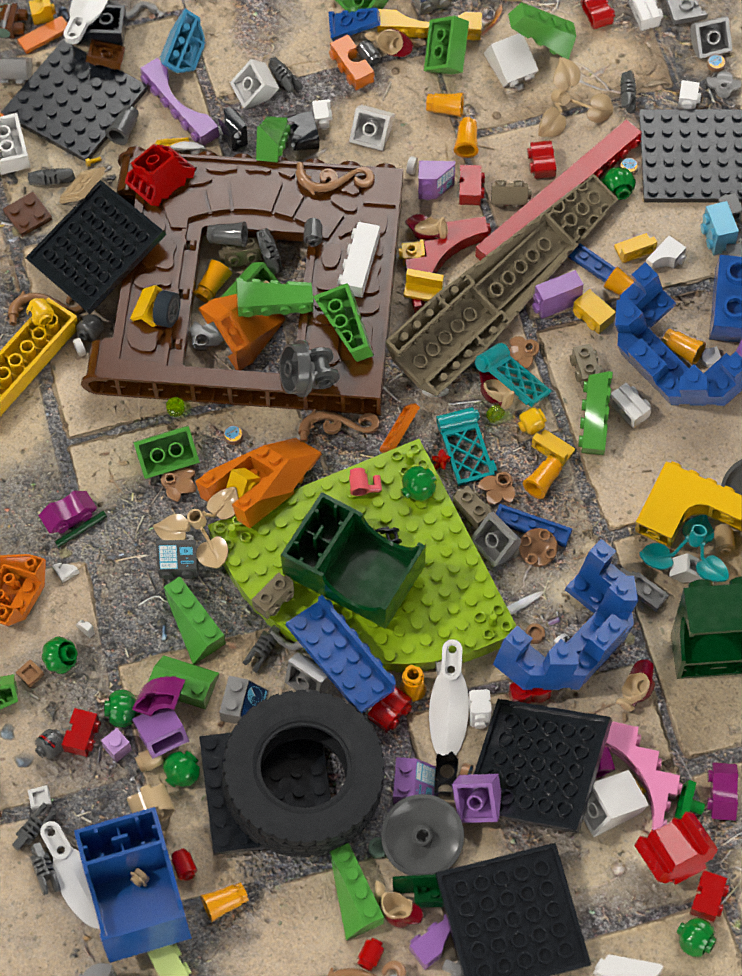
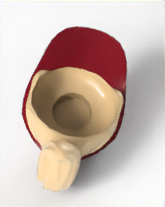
M387 29L381 33L372 31L365 34L368 40L376 41L380 50L387 55L405 57L413 51L412 41L399 30Z
M415 214L405 221V224L412 230L415 238L418 240L444 239L448 235V227L444 217L434 219L422 214Z
M480 371V391L484 399L490 404H499L502 409H508L513 403L515 392L507 388L489 371Z
M647 659L637 661L633 665L630 674L626 677V681L622 686L623 698L616 700V704H619L625 711H633L638 702L645 701L653 693L655 681L653 680L654 665L652 661Z
M379 881L375 882L374 897L381 907L385 920L389 924L397 928H405L409 924H419L422 922L423 911L418 905L400 893L385 892V886Z

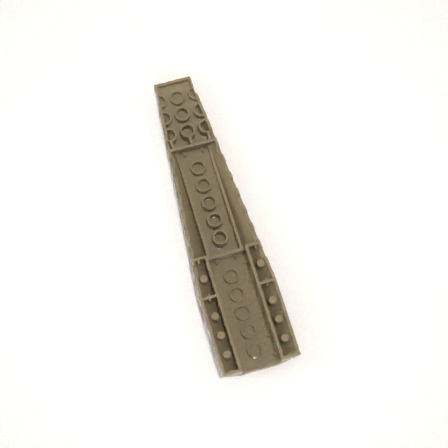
M593 173L583 184L576 186L507 241L503 242L473 267L439 291L385 341L393 362L418 388L438 396L475 361L478 355L483 353L531 300L533 294H535V286L546 282L618 198Z

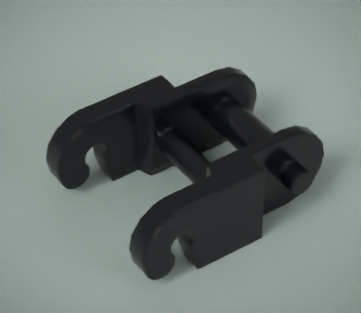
M389 527L375 530L377 533L385 534L388 540H390L389 534H393L394 539L390 541L398 545L402 542V539H399L397 534L400 531L399 528L393 527L389 529Z

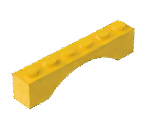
M378 9L381 25L377 26L378 33L387 29H396L403 32L409 38H428L430 22L411 19L397 10ZM464 12L457 16L469 21L467 40H481L482 13Z

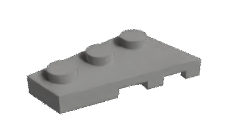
M666 0L674 25L707 19L708 14L705 10L702 11L696 0Z

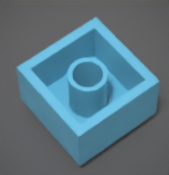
M727 201L706 206L703 222L700 225L701 232L705 234L707 247L711 249L713 255L722 254L727 244H736L739 230Z

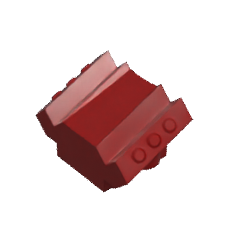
M153 144L130 163L133 169L127 173L125 183L151 206H160L162 198L169 199V196L176 189L185 185L186 178L194 177L196 168L170 146Z
M685 812L681 819L673 818L671 822L659 829H652L648 837L639 836L634 845L658 882L666 884L672 882L675 885L707 869L705 863L713 859L718 851V848L695 814Z

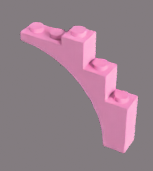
M612 721L605 747H609L610 752L624 761L638 776L646 790L651 805L652 829H659L667 824L664 815L665 812L669 813L671 800L675 801L676 795L681 794L683 783L679 782L680 775L660 771L662 759L658 758L659 751L639 747L641 735L638 734L639 727Z

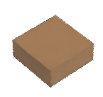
M31 659L15 672L29 688L44 676V672Z

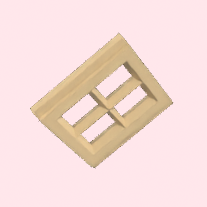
M105 167L80 172L59 197L60 200L58 202L63 204L84 199L105 174Z

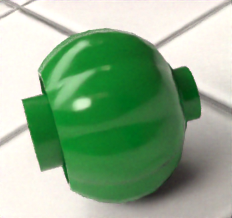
M614 167L606 173L602 180V183L612 193L613 191L615 192L619 200L628 198L636 186L635 177L626 168Z
M421 466L411 467L402 477L403 488L401 492L407 499L410 497L415 501H425L434 494L436 489L434 482L437 479L429 468L425 470Z
M57 636L44 644L42 661L49 671L56 674H64L76 665L78 652L71 640Z
M119 689L109 695V701H104V717H109V722L115 727H128L133 723L132 719L136 718L137 714H141L132 710L136 701L134 694L128 690Z
M187 750L184 754L181 751L171 753L163 764V771L167 777L165 781L173 788L176 785L181 787L193 785L200 775V767L197 765L199 760Z
M694 918L686 923L682 922L676 932L679 935L680 948L691 957L703 956L705 952L710 954L717 941V938L714 937L715 930L712 924L702 918Z

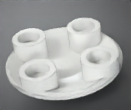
M182 141L170 146L181 153L190 150L191 154H198L206 149L205 146L190 141Z

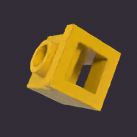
M424 240L402 243V248H398L399 259L403 260V266H405L406 259L425 257Z

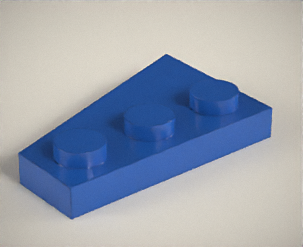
M377 8L358 9L356 12H349L348 10H344L342 13L328 12L332 41L381 25L380 12Z

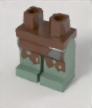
M17 3L0 4V38L9 37L10 39H15L16 34H24L25 24L19 23V21L28 20L27 9H19Z

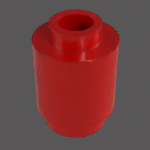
M182 848L171 854V862L178 878L184 879V881L193 879L198 869L190 852H187L186 848Z
M375 938L366 940L357 957V965L367 971H372L373 968H376L385 950L382 947L383 943Z

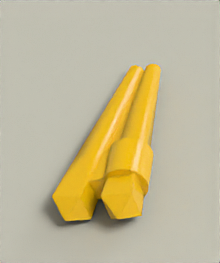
M189 137L165 138L157 140L155 144L171 146L175 143L190 140Z

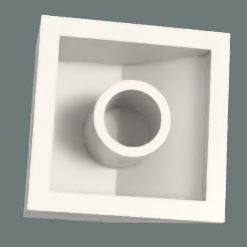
M250 59L230 82L244 109L270 100L279 90L266 63Z
M364 105L356 107L349 142L383 151L391 132L395 113Z

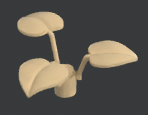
M559 58L553 76L554 85L558 89H555L551 94V99L555 102L557 108L551 107L543 114L538 130V136L555 137L564 131L566 118L561 115L563 112L561 106H565L569 102L589 108L587 118L595 123L607 120L613 113L614 108L611 99L606 94L597 93L591 98L590 105L571 99L569 93L565 92L569 91L571 86H576L581 77L580 69L569 59Z
M230 487L213 495L207 503V510L210 513L201 512L199 509H192L189 511L187 519L181 514H173L166 517L161 522L153 525L157 535L162 540H186V532L190 531L191 525L195 529H200L207 542H203L198 546L196 551L197 559L204 566L215 569L220 568L227 560L228 545L220 536L210 540L203 528L207 523L205 516L214 518L217 515L221 520L232 518L235 515L232 504L238 500L237 489Z

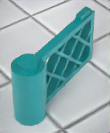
M503 343L494 345L475 359V365L479 371H489L507 388L514 391L519 397L518 399L525 405L532 407L552 392V390L512 358L509 348Z
M473 407L436 416L437 427L442 436L447 454L451 457L450 463L458 486L482 480L486 476H495L494 472H497L494 460L490 461L477 422L480 420L479 412L477 409L474 410ZM468 431H476L477 437L474 441L465 437ZM454 435L460 438L455 446L448 442L447 437ZM462 440L472 444L468 452L459 448ZM474 446L482 449L483 453L480 458L470 454ZM456 451L466 455L462 463L454 460L453 456ZM468 457L477 461L474 469L464 465ZM481 463L488 467L489 472L482 474L476 471ZM462 468L471 472L469 478H460L459 472Z

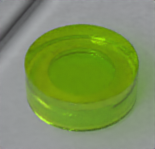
M177 397L169 399L166 402L167 413L172 417L181 416L185 411L183 400Z
M494 405L486 412V417L491 423L499 421L505 415V410L500 405Z

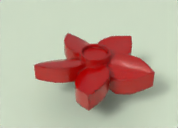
M444 449L438 452V456H432V460L436 462L434 464L435 470L439 467L445 470L447 462L451 459L450 456L446 455Z

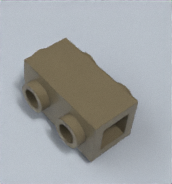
M496 180V183H492L491 204H495V207H505L506 204L513 205V207H523L528 203V200H531L532 189H528V183H524L521 180H516L514 183Z
M257 237L248 238L246 247L221 244V250H219L220 261H223L224 265L228 268L248 265L252 262H261V252Z
M591 343L573 347L572 355H570L571 365L575 366L576 381L580 382L582 388L584 381H588L589 375L603 373L601 365L598 366L597 352L593 350Z
M466 486L464 489H458L453 495L455 508L476 530L488 513L493 512L491 506L488 503H484L480 499L478 492L474 489L472 490L469 486Z
M278 572L252 599L253 608L266 619L271 615H276L281 608L280 606L284 602L290 601L294 596V582L292 579Z

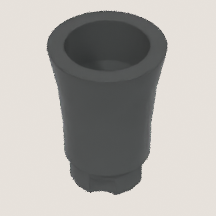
M130 105L124 106L113 123L106 129V136L113 143L118 145H126L128 143L139 114L136 108Z
M244 221L208 225L207 241L215 244L246 247L248 241L247 224Z

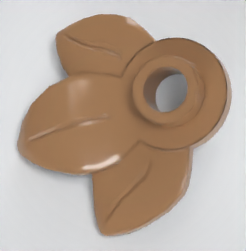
M521 336L511 338L509 340L511 347H509L510 356L527 369L532 365L533 357L539 352V344L533 339L526 340ZM528 346H533L531 350H527Z
M184 467L175 472L170 471L162 475L161 484L166 488V494L169 499L178 502L181 494L196 492L195 484L191 479L196 473L193 469Z
M500 472L496 476H486L478 484L479 489L487 491L486 500L489 505H496L502 499L511 503L515 497V489L512 486L513 478L507 472ZM505 480L507 483L502 484L500 481Z

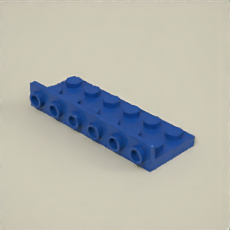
M323 595L318 597V602L286 622V627L345 699L357 709V712H365L394 692L396 685L394 676L390 672L387 673L383 668L381 660L372 655L369 646L361 642L357 632L346 624L344 616L341 613L338 614L329 599H325Z

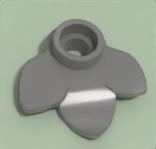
M721 71L717 77H707L706 79L707 85L715 89L717 96L721 98L729 97L733 90L739 89L742 84L741 80L733 79L732 74L728 71Z
M194 322L190 328V334L193 337L192 345L196 350L203 351L209 347L219 346L224 342V338L221 333H218V328L214 322L204 326Z

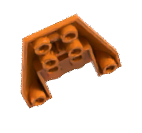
M237 294L214 298L198 308L207 324L214 322L231 349L232 354L228 358L236 370H242L253 363L285 321L282 314L238 317Z
M31 554L0 555V624L10 626L27 618L45 587L46 560L44 558Z

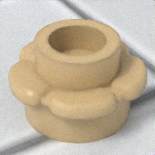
M137 868L134 872H131L133 876L131 881L138 887H141V885L147 886L146 883L150 878L142 870Z

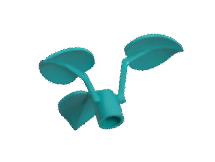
M707 515L696 516L683 525L682 533L685 536V540L673 553H670L668 547L661 543H651L639 552L641 559L648 566L658 570H666L673 565L671 557H674L689 542L692 547L700 546V558L702 561L697 563L696 571L701 578L711 580L712 582H725L729 579L728 569L721 559L714 555H710L707 558L704 557L705 544L711 542L714 538V530Z

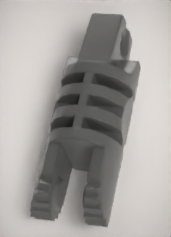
M276 57L270 58L268 67L289 93L293 92L294 88L296 91L303 88L301 82L285 64Z
M629 70L621 75L620 95L622 107L626 108L628 113L633 114L636 109V81L634 73Z
M70 168L42 169L28 173L30 185H56L72 182L75 179L74 172Z
M264 228L256 232L258 244L267 267L276 276L283 270V266L275 241L269 229Z
M275 625L268 632L265 630L262 632L242 662L244 665H247L251 662L253 656L258 658L259 660L252 669L255 673L258 672L277 643L276 639L270 634L271 631L279 633L280 629Z
M44 802L17 831L16 835L18 838L12 844L17 851L25 844L30 846L40 834L43 824L52 821L57 815L55 811H52L43 822L38 819L40 814L46 810L47 804Z
M40 842L33 844L31 847L33 856H30L43 895H47L49 892L46 883L49 880L54 891H60L61 887L48 852H44Z

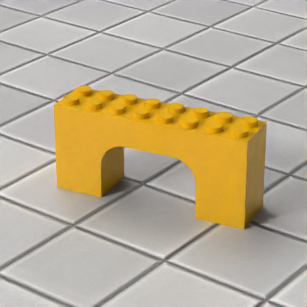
M666 461L636 520L635 532L671 548L683 522L696 514L707 515L742 531V495L736 493L729 486L722 487L718 485L714 479H705L699 476L700 474L694 470L687 471L676 462L672 461L670 463Z

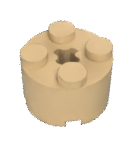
M164 783L154 787L151 784L145 785L140 788L138 794L127 798L132 813L155 807L160 822L175 812L174 804Z

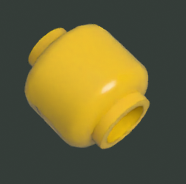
M44 298L32 299L26 309V313L35 325L46 326L53 320L54 310Z
M532 407L519 415L520 422L517 424L522 433L526 431L527 434L533 435L545 428L547 420L540 408L537 410L535 407Z

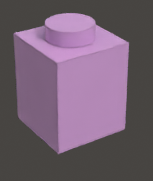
M118 728L101 740L104 749L116 763L132 751L130 742Z

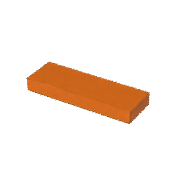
M60 16L18 38V44L28 54L64 35V30L68 23Z
M416 403L406 405L381 445L380 452L385 453L398 446L420 408Z

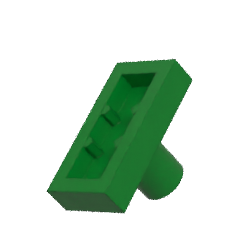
M688 780L682 784L674 818L681 819L685 812L690 811L699 815L703 813L705 803L693 799L697 782Z

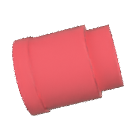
M364 468L350 470L351 495L363 496L368 493H379L382 491L380 475H374V485H368V477Z

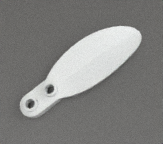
M72 0L70 20L64 30L65 41L69 44L80 42L87 27L100 16L108 0Z
M455 639L447 640L442 647L441 671L435 680L430 698L429 726L435 752L446 755L452 751L456 756L461 748L467 728L469 697L467 685L461 672L462 645ZM452 645L456 647V651L454 653H451L448 650V648ZM449 666L455 667L453 673L448 672L447 668Z
M53 821L46 822L41 827L40 833L53 857V868L66 903L85 924L92 928L100 929L79 851L71 847L59 824ZM54 830L55 835L48 836V832ZM61 847L65 849L63 854L57 852Z

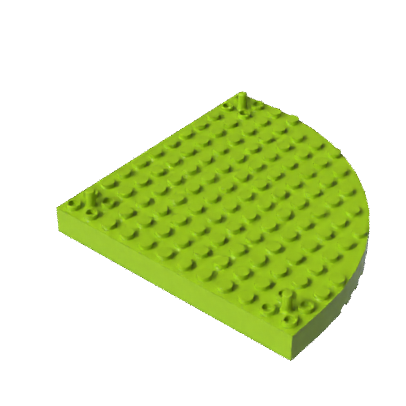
M420 439L294 489V494L251 528L237 521L236 515L230 519L219 520L208 525L211 539L220 536L226 541L229 552L223 566L234 586L252 608V599L278 572L283 575L281 553L321 492L363 513L366 522L374 530L389 527V529L393 527L399 528L398 538L402 539L399 545L415 547L418 542L426 545L425 567L386 629L330 600L335 611L344 616L346 624L357 632L358 638L362 643H366L369 646L372 655L381 660L386 671L403 673L405 668L410 665L420 667L422 671L435 669L436 662L442 661V647L450 639H455L461 643L462 663L468 662L500 649L504 638L516 627L506 604ZM421 466L425 470L429 468L437 479L434 482L436 485L434 494L425 501H415L410 497L407 499L401 492L403 488L402 477L411 467ZM364 468L368 477V485H374L373 476L380 475L382 491L379 493H368L363 496L351 495L350 470ZM389 534L390 540H393L394 535ZM292 580L294 582V596L290 601L284 602L280 606L281 608L276 615H271L266 619L254 608L253 610L270 627L273 625L277 626L280 629L279 632L286 639L296 642L298 640L286 627V622L318 602V597L321 595ZM450 646L448 648L449 652L454 653L456 647Z

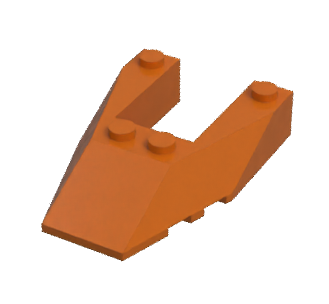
M292 438L256 448L209 470L195 482L200 497L208 502L213 495L226 489L232 469L246 468L259 476V483L232 504L237 521L251 528L294 494V488L298 483H302L305 473L313 468L322 454L310 445L300 442L299 439Z

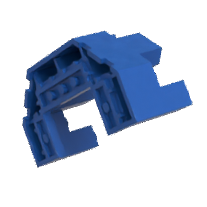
M645 262L631 274L634 283L620 295V300L616 301L615 326L618 331L617 345L621 355L671 405L725 406L742 391V357L736 351L731 356L726 353L704 373L695 364L688 368L650 330L653 325L676 306V302L663 290L658 274Z
M600 539L589 551L577 576L566 586V592L594 613L567 643L560 639L549 650L547 656L544 657L530 645L533 638L516 626L504 638L493 665L523 690H532L533 688H543V690L570 688L571 690H579L626 640L634 625L632 611L638 602L634 576H626L611 563L616 550Z

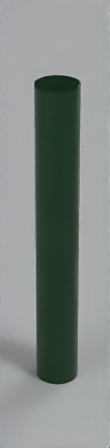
M101 511L54 541L58 548L106 518L107 515L104 511Z

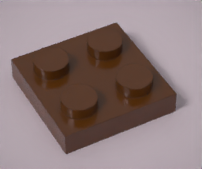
M91 39L86 62L120 70L126 47Z
M33 191L2 209L21 237L53 220L51 214Z

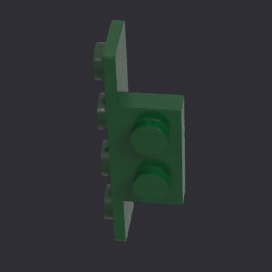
M435 874L392 877L393 892L414 893V903L420 908L444 907Z

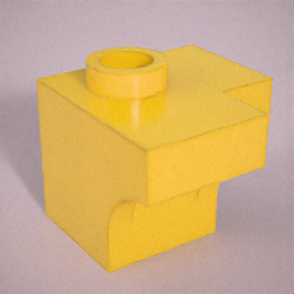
M50 0L29 1L34 25L54 20L53 14H56L54 4H50Z

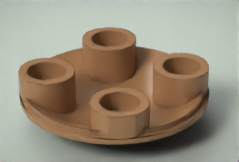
M531 529L521 537L519 552L527 564L541 567L549 564L556 557L558 544L554 535L547 529Z

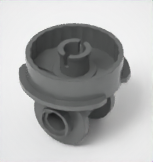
M298 340L295 344L285 345L281 352L279 363L280 380L285 392L296 394L298 397H307L312 388L326 389L337 383L340 378L339 372L329 366L334 357L332 350L326 347H317L309 350L308 342L305 340Z

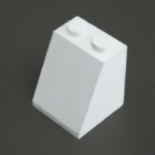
M520 33L491 44L484 52L485 58L503 87L508 85L509 87H514L523 79L529 81L535 78V74L539 71L526 39Z
M629 770L594 782L583 818L593 837L640 815L649 806Z
M608 954L605 960L603 958L599 960L593 974L595 976H660L663 966L658 963Z

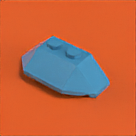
M186 8L171 28L160 55L162 65L175 73L194 71L206 43L200 25V17Z

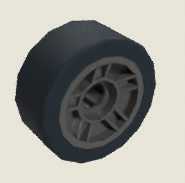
M162 290L154 302L153 321L156 325L169 328L178 319L180 296L178 293Z

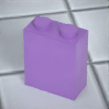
M576 270L535 286L532 307L541 319L573 307L574 301L582 295L584 284Z
M162 708L156 710L152 716L142 714L132 719L152 759L189 742L186 731L173 709Z

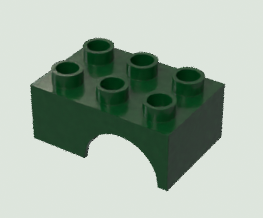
M321 492L281 553L282 571L284 576L287 575L299 584L386 629L425 567L426 545L418 542L415 547H405L386 539L366 522L363 513Z
M742 576L731 579L729 585L713 586L711 580L699 579L690 582L688 587L683 589L670 634L677 679L742 674Z

